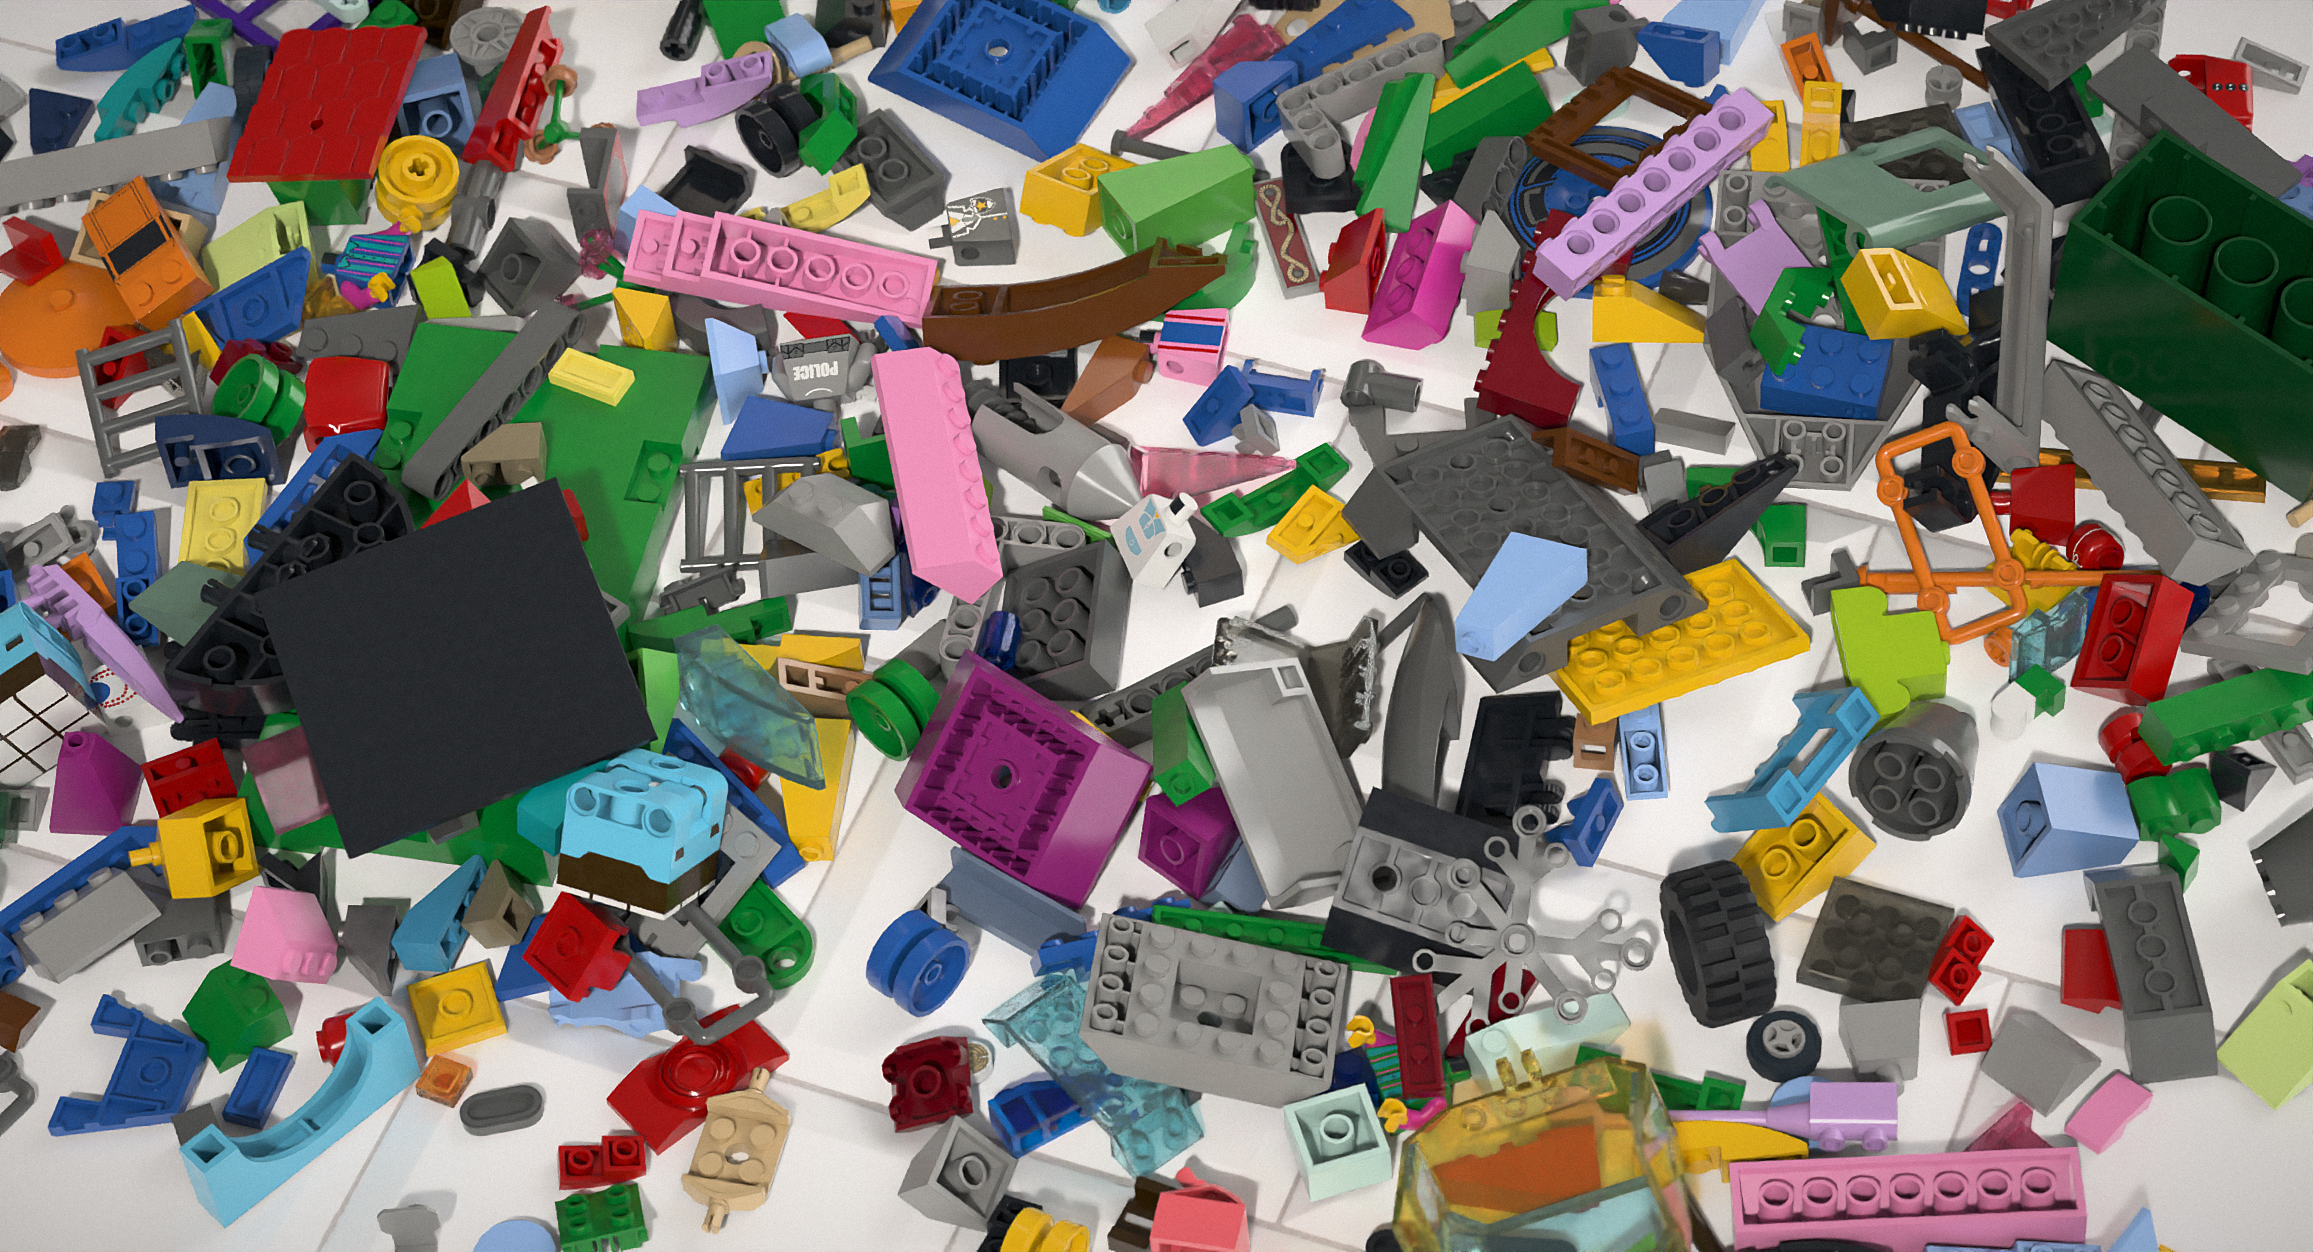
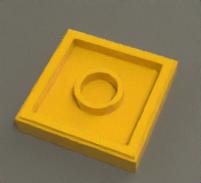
M485 961L405 986L427 1058L507 1033Z

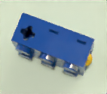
M1797 323L1806 328L1799 341L1806 346L1796 366L1788 363L1780 377L1773 373L1765 361L1766 367L1760 385L1761 409L1802 417L1878 421L1892 366L1893 341L1887 339L1870 340L1865 335Z

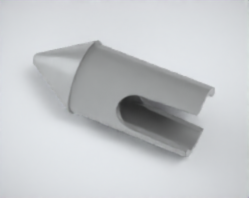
M1014 382V391L1021 396V411L1025 414L1027 420L1032 419L1035 423L1034 434L983 404L978 409L971 426L977 453L1067 511L1069 516L1083 522L1119 519L1143 499L1124 447L1109 442L1020 383ZM1050 469L1056 472L1061 479L1052 483L1049 477Z

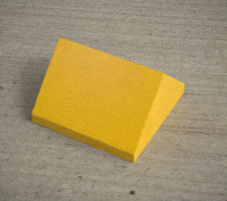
M620 287L611 290L621 337L626 347L676 353L679 345L668 296Z

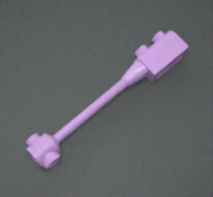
M1810 1082L1809 1101L1767 1108V1111L1604 1110L1596 1097H1593V1093L1588 1087L1572 1084L1562 1087L1559 1090V1096L1552 1098L1551 1128L1594 1123L1597 1140L1604 1127L1672 1128V1122L1695 1120L1744 1123L1781 1133L1810 1138L1811 1141H1819V1147L1828 1152L1842 1150L1845 1147V1141H1862L1864 1149L1871 1152H1880L1888 1148V1141H1898L1897 1082Z

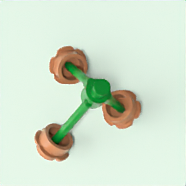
M566 65L550 66L549 70L543 73L542 81L545 84V90L554 97L551 120L544 129H537L532 139L523 141L525 157L531 162H538L540 165H546L553 160V156L558 152V143L563 140L579 141L580 132L570 130L568 123L562 120L560 115L562 98L569 97L578 86L576 71ZM605 122L591 126V128H616L612 123L606 124Z

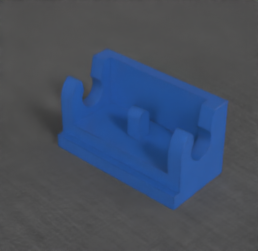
M1253 359L1245 360L1241 373L1254 395L1244 407L1253 404L1260 410L1314 418L1324 387V381L1320 379L1322 370L1313 369L1310 379L1305 380L1259 373L1256 369H1253Z

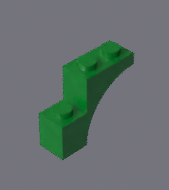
M1687 467L1686 488L1689 501L1700 496L1699 488L1708 484L1712 488L1731 482V477L1736 471L1745 467ZM1770 505L1749 529L1761 547L1765 567H1804L1805 505Z

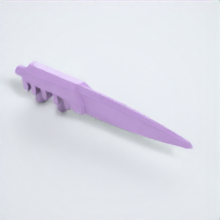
M40 564L32 566L29 570L30 577L26 579L30 595L20 601L26 603L34 611L38 608L43 612L48 611L49 615L43 619L55 629L60 627L63 632L68 630L72 641H77L84 637L82 643L87 651L94 654L144 700L170 719L181 723L184 720V715L177 702L172 700L170 691L142 652L104 612L102 607L57 564L46 567Z

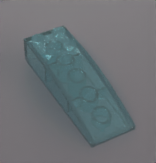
M718 624L673 638L677 654L678 672L682 684L679 700L684 711H690L696 717L701 728L705 727L716 739L733 752L760 768L818 791L826 789L815 719L790 693Z

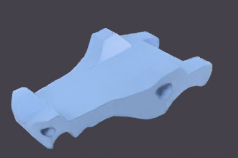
M650 951L635 953L675 998L680 996V980L694 982L701 979L702 964L697 960L660 957ZM625 969L612 991L590 986L591 994L588 998L582 997L579 1003L566 999L553 986L550 988L548 1013L559 1028L564 1023L573 1024L577 1028L583 1025H607L639 1039L656 1031L667 1030L662 1016V1008L627 969ZM696 1010L697 1020H699L700 1013Z

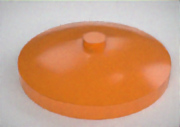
M64 257L65 264L32 286H27L13 280L0 295V353L3 358L14 368L32 376L50 379L80 376L75 352L84 348L89 349V352L99 349L106 326H135L140 328L141 323L136 320L120 295L108 271L75 263L69 260L70 257Z

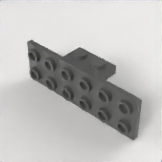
M2141 43L2134 45L2087 81V90L2147 139L2151 140L2163 128L2276 199H2279L2302 180V173Z

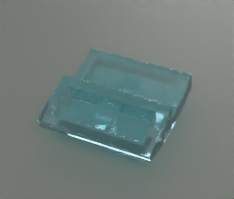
M2074 592L2051 616L2037 608L2012 633L2008 683H2013L2036 663L2051 674L2074 659L2081 652L2085 638L2088 599Z

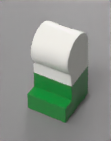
M2034 664L1993 699L1990 721L1991 731L2001 739L2013 740L2020 737L2025 732L2026 725L2044 711L2054 717L2064 709L2066 686L2040 665Z

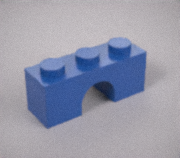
M1627 342L1589 349L1590 382L1598 408L1604 407L1609 444L1639 457L1653 454L1654 427Z

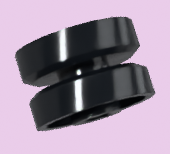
M780 82L763 92L760 101L757 99L752 100L738 109L734 119L738 134L749 154L763 170L779 179L799 167L801 160L798 154L799 132L817 121L818 117L810 104L791 85Z

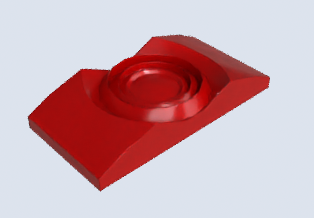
M735 1004L720 1009L697 1020V1023L703 1029H706L741 1007ZM754 1020L710 1045L695 1044L685 1035L678 1043L664 1053L642 1060L606 1098V1102L637 1135H644V1143L659 1156L706 1121L708 1115L706 1102L709 1097L745 1091L748 1089L754 1068H759L760 1073L762 1068L772 1073L787 1062L789 1056Z

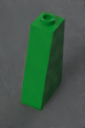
M1525 61L1519 62L1430 114L1421 163L1426 161L1432 172L1451 167L1455 154L1478 147L1481 140L1485 137L1519 136L1524 139L1539 124L1546 122V119L1553 112L1540 84Z
M1185 680L1152 699L1153 775L1155 781L1176 807L1209 789L1216 777L1181 692V689L1188 684Z

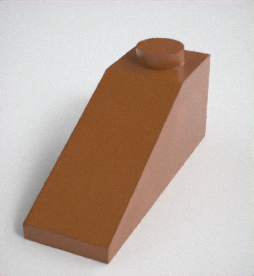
M1117 335L1103 338L1060 410L1088 427L1133 399L1142 384L1149 382L1153 372V363L1149 359L1148 345Z

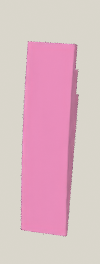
M639 209L623 281L748 306L762 304V308L856 322L874 323L882 315L898 316L905 327L922 329V316L930 298L937 261L718 211L715 212L714 218L679 210H677L676 217Z

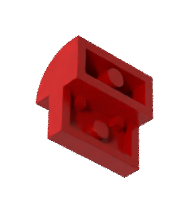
M217 737L140 765L159 818L168 816L205 799L236 798L238 795Z

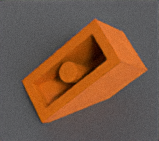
M1816 32L1780 44L1779 57L1792 90L1803 107L1805 81L1835 82Z

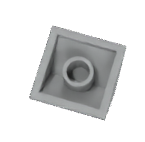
M2031 1013L2009 1016L1981 1063L1980 1070L2047 1118L2101 1066V1060L2039 1015Z

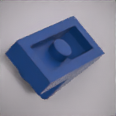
M1226 365L1182 419L1197 445L1205 447L1233 436L1231 430L1236 425L1242 423L1240 410H1242L1254 393L1237 367Z

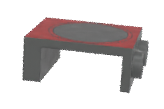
M581 127L579 142L590 188H567L566 192L577 243L588 244V238L593 237L600 244H614L619 208L623 205L628 182L618 128Z

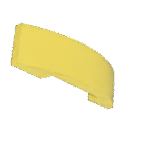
M862 163L828 177L830 188L780 208L790 223L791 228L817 234L855 211L871 194ZM758 206L737 216L762 221L767 214H765L761 206Z

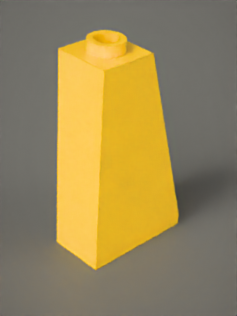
M772 716L771 728L789 838L803 860L809 862L819 860L834 861L855 748L851 720Z

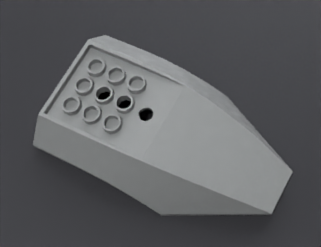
M1719 170L1714 233L1721 241L1724 249L1729 248L1756 230L1747 220V215L1751 213L1748 210V206L1761 198L1768 205L1777 224L1813 268H1827V266L1822 265L1818 261L1825 254L1814 204L1782 185L1772 189L1764 186L1770 176L1779 173ZM1900 179L1922 192H1931L1949 186V181ZM1946 235L1899 250L1939 270L1943 278ZM1712 264L1706 320L1735 296L1742 300ZM1834 297L1828 300L1824 309L1816 306L1810 319L1790 308L1785 316L1793 322L1813 326V321L1816 317L1828 315L1835 320L1836 324L1833 329L1845 332L1843 320L1839 318ZM1743 302L1744 307L1742 308L1743 315L1745 316V314L1751 311ZM1755 315L1752 325L1747 328L1748 336L1757 320ZM1705 325L1703 348L1757 460L1760 461L1779 453L1795 464L1798 469V473L1785 488L1851 491L1921 386V383L1908 373V363L1923 357L1919 353H1913L1909 350V338L1887 339L1893 341L1892 366L1878 421L1802 417L1761 409L1760 385L1764 371L1749 383V388L1744 392L1718 375ZM1749 337L1750 344L1756 353L1748 361L1749 367H1752L1757 361L1763 359V356Z

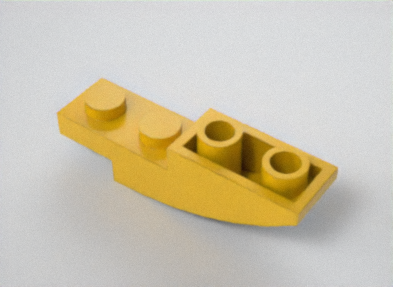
M783 634L780 647L766 644L746 645L731 644L729 642H702L699 654L705 679L737 680L740 693L760 694V684L777 657L853 672L863 670L865 665L861 639L846 636L824 637L808 634Z
M1695 1120L1672 1122V1137L1632 1142L1634 1179H1661L1668 1174H1703L1710 1170L1720 1169L1723 1184L1730 1183L1729 1163L1808 1159V1146L1806 1142L1767 1128L1725 1121Z

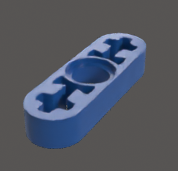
M1982 223L1971 227L1968 232L1956 296V306L1959 312L1966 317H1969V296L1972 294V288L1979 289V293L1994 289L2002 249V232L1994 224ZM1982 240H1989L1986 252L1980 251ZM1976 265H1982L1990 271L1983 275H1977L1969 269Z

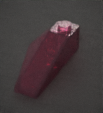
M1130 446L1131 466L1143 499L1149 494H1156L1174 500L1181 492L1194 497L1296 468V460L1290 457L1256 454H1236V457L1228 456L1229 454L1217 451L1204 450L1199 451L1197 454H1190V451H1184L1180 448Z

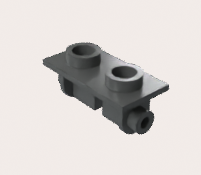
M732 564L723 568L721 565H714L703 570L699 574V578L687 583L684 579L677 580L664 587V592L659 595V607L663 608L669 605L668 608L664 609L665 615H669L682 609L700 606L699 600L705 598L712 611L737 601L736 597L742 594V590L737 580L729 581L733 575Z

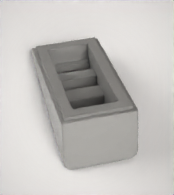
M2241 36L2230 60L2245 62L2251 66L2253 86L2299 95L2310 68L2305 63ZM2291 73L2294 76L2292 79L2286 77V74Z

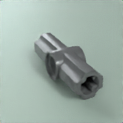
M478 160L476 164L470 166L462 193L456 194L451 204L452 224L445 244L461 254L464 265H469L470 261L477 258L485 230H491L495 222V199L503 175L501 168L488 160Z

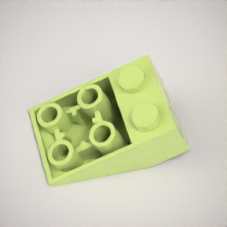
M303 200L265 208L201 248L204 273L215 289L208 294V297L300 246H304L311 253L306 286L320 284L312 230Z
M2307 959L2281 979L2217 1050L2218 1062L2275 1111L2313 1082V962L2310 959Z

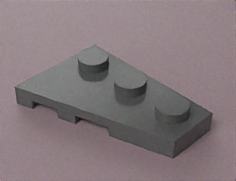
M420 304L305 320L295 356L300 360L310 362L314 358L337 356L382 360L392 366L393 377L398 378L420 322L423 307Z

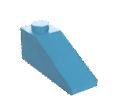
M473 855L407 911L399 928L394 932L391 941L405 970L449 971L469 933L460 924L488 871L481 855Z

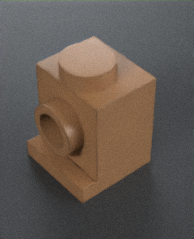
M1577 713L1573 735L1574 768L1614 772L1618 748V717L1608 722L1591 726L1581 713ZM1585 745L1605 746L1606 755L1584 753Z

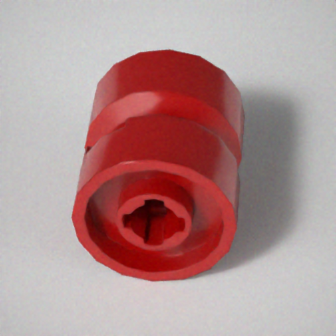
M2137 712L2127 713L2110 722L2102 730L2098 740L2112 764H2115V769L2121 774L2126 786L2142 778L2166 776L2173 764L2163 766L2137 731L2143 714Z

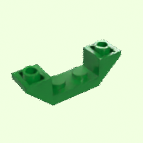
M835 72L810 74L800 79V94L810 104L820 119L799 132L798 154L806 166L809 168L814 167L821 176L830 171L857 135V97Z
M1784 268L1749 334L1750 339L1774 374L1781 377L1788 363L1796 366L1806 346L1799 342L1806 328L1785 317L1789 308L1809 319L1816 306L1824 309L1835 289L1828 285L1835 272L1830 268Z

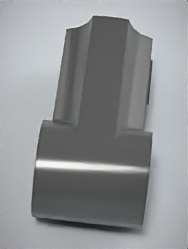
M1357 361L1350 365L1340 400L1346 408L1348 406L1383 404V408L1414 413L1417 411L1420 402L1421 380L1382 373L1378 366L1371 362Z

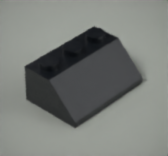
M817 0L814 29L823 37L828 49L839 48L865 36H868L872 48L885 47L889 12L888 0Z
M1870 0L1881 21L1896 23V31L1917 33L1918 27H1921L1920 34L1942 37L1943 31H1945L1944 38L1967 41V34L1983 35L1988 0Z

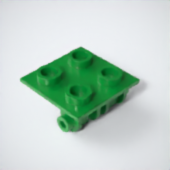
M638 1183L630 1185L616 1184L603 1191L586 1195L581 1193L573 1194L564 1200L555 1201L560 1243L563 1252H595L592 1241H596L598 1252H603L601 1239L605 1238L609 1239L611 1251L616 1252L614 1236L618 1238L621 1251L642 1247L641 1243L649 1241Z

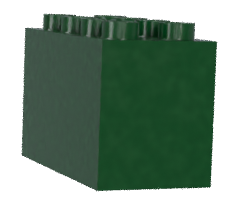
M2162 128L2069 221L2046 340L2304 504L2313 495V221Z

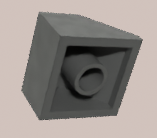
M509 217L475 274L478 276L479 284L508 316L525 318L537 311L547 300L555 301V299L561 297L580 268V265L542 223Z

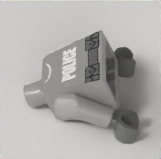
M867 331L860 334L861 346L859 341L851 334L779 343L781 352L777 353L774 347L768 349L772 358L771 377L788 400L794 401L801 407L833 413L835 423L837 424L836 405L854 402L856 392L862 389L872 369L870 359L875 354L884 353L886 344L880 334L876 339L870 340Z

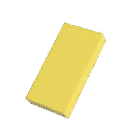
M571 348L565 350L548 373L550 383L615 407L635 381L632 370Z

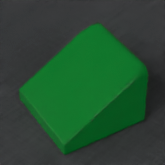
M2163 833L2160 837L2157 862L2159 864H2167L2178 873L2182 893L2185 894L2198 874L2201 850Z

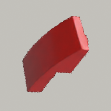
M1957 915L1934 956L1927 981L1955 1006H1961L1982 973L1977 967L1995 940L1967 915Z
M644 1135L601 1136L600 1145H560L557 1148L559 1190L608 1186L646 1175Z

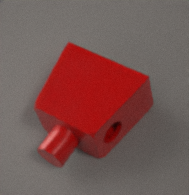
M2075 464L2015 469L2011 472L2009 492L1991 491L1989 495L1996 515H2009V536L2018 528L2022 530L2028 529L2032 532V536L2039 540L2040 543L2046 542L2047 544L2066 547L2070 536L2074 533Z

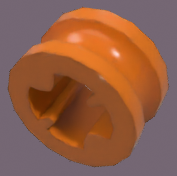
M2004 626L1998 627L1993 635H1989L1983 642L1987 655L1993 662L2002 667H2009L2014 662V658H2019L2024 653V646L2020 638L2012 630Z

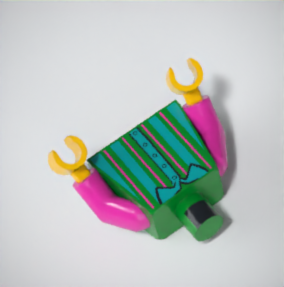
M1363 1015L1354 1016L1346 1026L1347 1031L1353 1032L1348 1038L1350 1047L1359 1049L1365 1044L1366 1048H1368L1364 1050L1366 1074L1380 1108L1377 1116L1384 1118V1128L1390 1133L1391 1137L1407 1130L1428 1132L1452 1108L1450 1085L1470 1080V1073L1464 1056L1442 1061L1445 1096L1403 1100L1396 1036L1374 1029L1370 1019Z

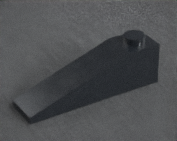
M1773 454L1736 471L1731 477V482L1712 488L1708 484L1698 489L1700 496L1679 505L1675 499L1661 506L1636 523L1635 526L1682 576L1721 563L1798 473V469L1795 464L1781 454Z

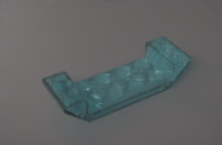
M1047 974L982 1018V1023L1007 1049L1018 1042L1110 1136L1111 1156L1135 1180H1137L1139 1175L1147 1177L1204 1137V1132L1179 1087L1114 1074L1079 1036V1030L1087 992L1071 976Z

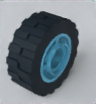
M267 44L239 47L234 54V92L239 115L244 125L247 124L251 109L257 102L269 64H272L274 60V52L270 45Z

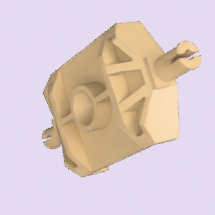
M759 1068L753 1069L748 1089L745 1091H737L707 1099L708 1115L688 1174L682 1173L681 1181L684 1191L694 1201L708 1206L704 1222L701 1226L702 1230L710 1234L711 1229H713L712 1234L719 1233L724 1214H729L730 1211H753L766 1202L791 1124L789 1111L764 1095L768 1079L770 1078V1072L762 1068L761 1073ZM738 1152L749 1155L748 1159L741 1164L735 1165L727 1162L731 1155Z

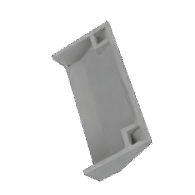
M1298 657L1209 667L1182 688L1181 692L1271 910L1303 906L1334 896L1363 812ZM1386 866L1379 867L1374 872L1373 883L1389 876Z

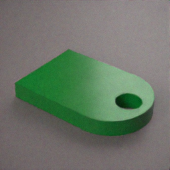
M757 877L719 924L718 928L744 956L760 958L765 965L767 981L774 990H780L796 984L809 972L814 961L813 941L808 928ZM706 941V943L709 945V947H710V948L730 967V969L732 970V967L727 963V961L715 950V948H714L708 941ZM784 959L795 961L794 966L787 970H778L774 967L777 962Z

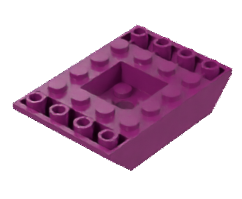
M964 649L894 792L905 810L994 868L1050 899L1074 909L1082 910L1153 771V765L969 649ZM1004 766L1009 767L1012 773L1011 782L1006 788H1003L998 780L999 772Z

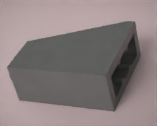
M791 539L765 541L758 559L761 599L858 584L859 572Z

